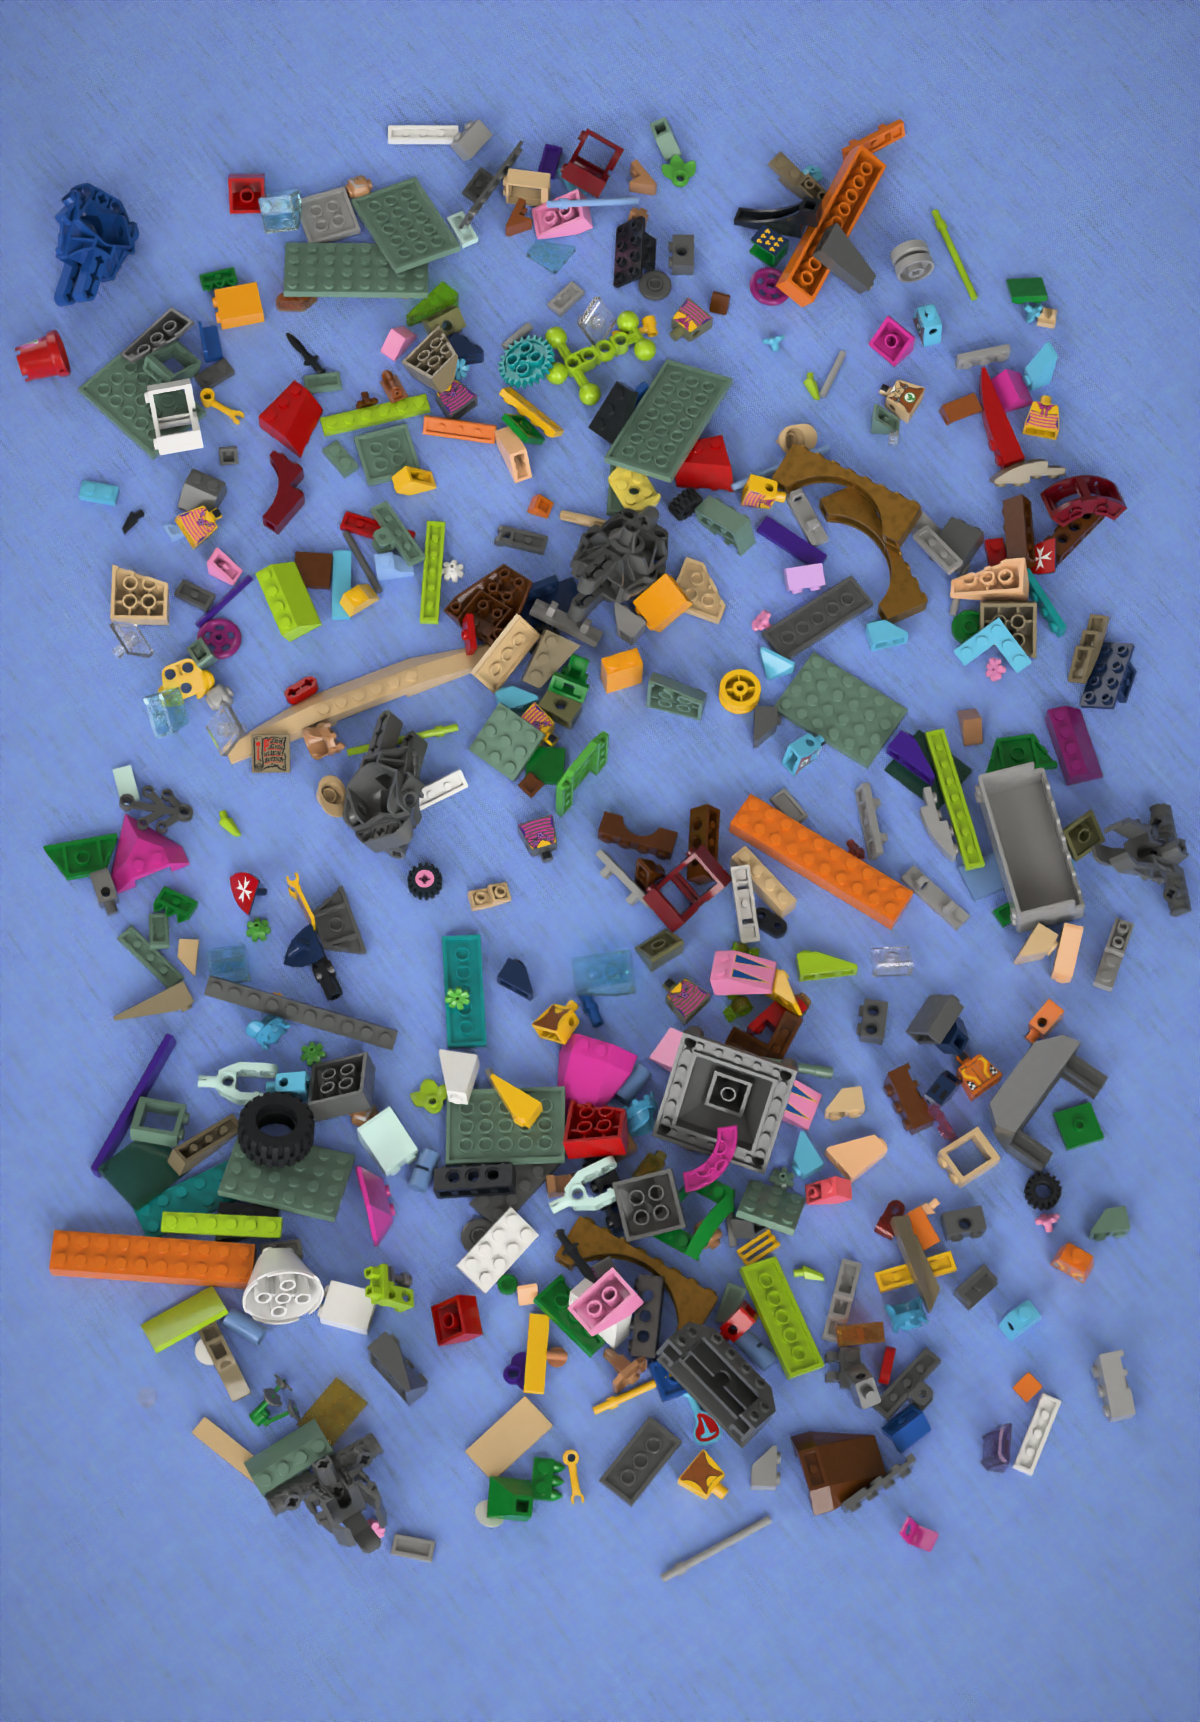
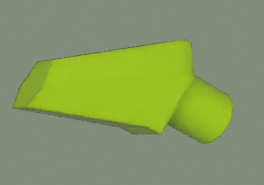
M808 372L803 383L813 399L820 400L817 382L814 381V374Z
M226 810L220 811L221 820L219 824L233 836H241L242 834L233 819L228 818Z
M802 1265L800 1269H793L794 1277L804 1276V1279L825 1281L822 1273L805 1265Z

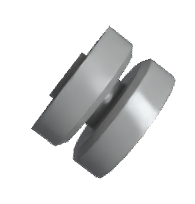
M919 239L906 241L899 244L890 253V259L899 281L904 283L919 281L927 277L934 270L935 265L931 255H929L930 251L925 241Z

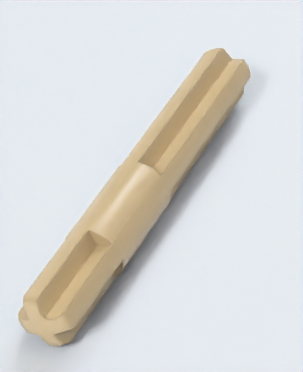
M561 510L559 515L560 520L587 527L593 525L601 527L607 521Z

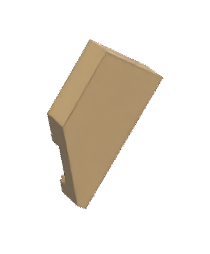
M179 939L178 960L184 964L193 976H196L199 940Z

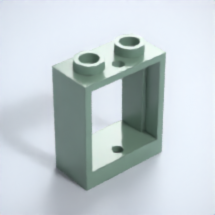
M175 340L147 355L142 369L160 384L193 378L199 373L202 362L185 346ZM172 357L185 367L175 374L163 364V362Z
M140 1096L130 1127L131 1140L177 1147L179 1141L184 1139V1124L187 1125L189 1122L190 1113H187V1105ZM147 1112L178 1117L174 1131L144 1127Z

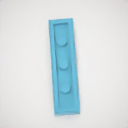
M333 550L332 620H351V617L339 604L343 594L351 589V550Z

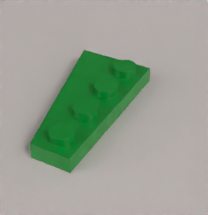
M561 1274L539 1293L533 1302L591 1358L604 1346L605 1341L599 1334L591 1336L567 1309L572 1289L568 1288Z

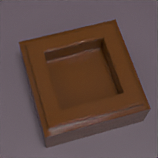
M530 771L517 786L532 798L542 788L544 783Z

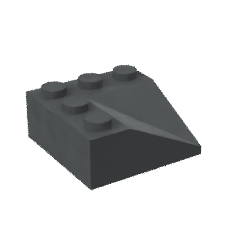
M368 1052L312 1065L307 1105L309 1110L313 1112L316 1122L372 1108L376 1068Z
M673 1168L612 1183L627 1242L687 1227Z
M385 1331L367 1347L369 1362L401 1398L411 1406L428 1391V1386L426 1385L428 1381L421 1373L419 1375L416 1374L413 1370L415 1368L408 1359L404 1360L402 1358L399 1340L393 1334L389 1335Z

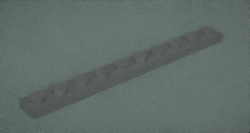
M212 975L208 978L204 992L206 996L277 1017L281 1016L284 1019L389 1050H393L398 1030Z

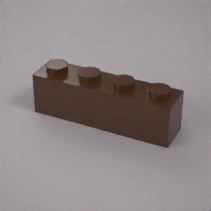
M1023 494L1003 500L1002 514L1005 523L1003 529L1006 536L1004 541L1005 548L1007 549L1006 559L1025 558L1027 568L1036 566L1031 501Z

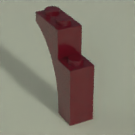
M273 450L269 457L270 464L278 476V490L272 505L262 518L264 526L279 535L305 504L304 493L299 488H296L303 480L304 474L301 465L291 462L286 455Z

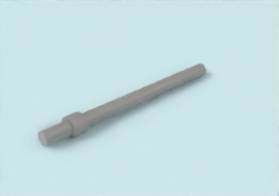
M766 1516L692 1558L674 1564L672 1569L660 1575L662 1581L666 1582L676 1575H683L687 1572V1569L771 1524L770 1517Z

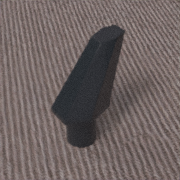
M142 509L135 513L133 511L130 512L122 527L124 535L138 523V519L145 516Z

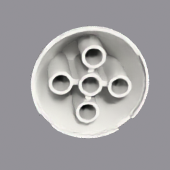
M267 1247L263 1249L262 1254L256 1261L244 1291L242 1303L244 1311L252 1315L255 1321L273 1325L287 1324L298 1321L299 1317L307 1312L309 1315L313 1313L323 1300L324 1290L321 1281L294 1253L292 1248Z

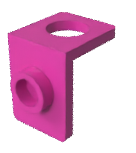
M909 1516L899 1532V1535L907 1544L928 1552L932 1550L939 1536L937 1532L917 1525ZM910 1525V1531L906 1535L907 1527Z

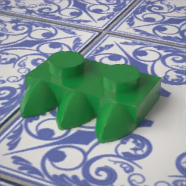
M234 267L199 275L203 291L210 292L215 288L221 289L224 286H235L238 283Z
M166 886L163 887L153 904L154 912L165 909L166 918L176 914L178 923L189 920L198 907V901Z
M534 1457L531 1484L533 1500L556 1501L563 1497L558 1490L552 1488L564 1483L562 1478L553 1474L565 1469L562 1463L551 1458Z

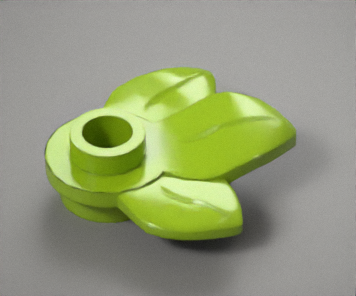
M425 1079L421 1083L420 1091L410 1094L411 1101L415 1106L424 1107L427 1112L436 1114L441 1111L443 1101L447 1099L446 1086L443 1084L438 1087L434 1080Z

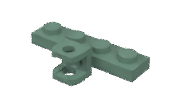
M387 501L371 508V514L381 527L373 533L374 540L372 541V546L378 554L390 552L395 547L408 567L425 560L424 553Z

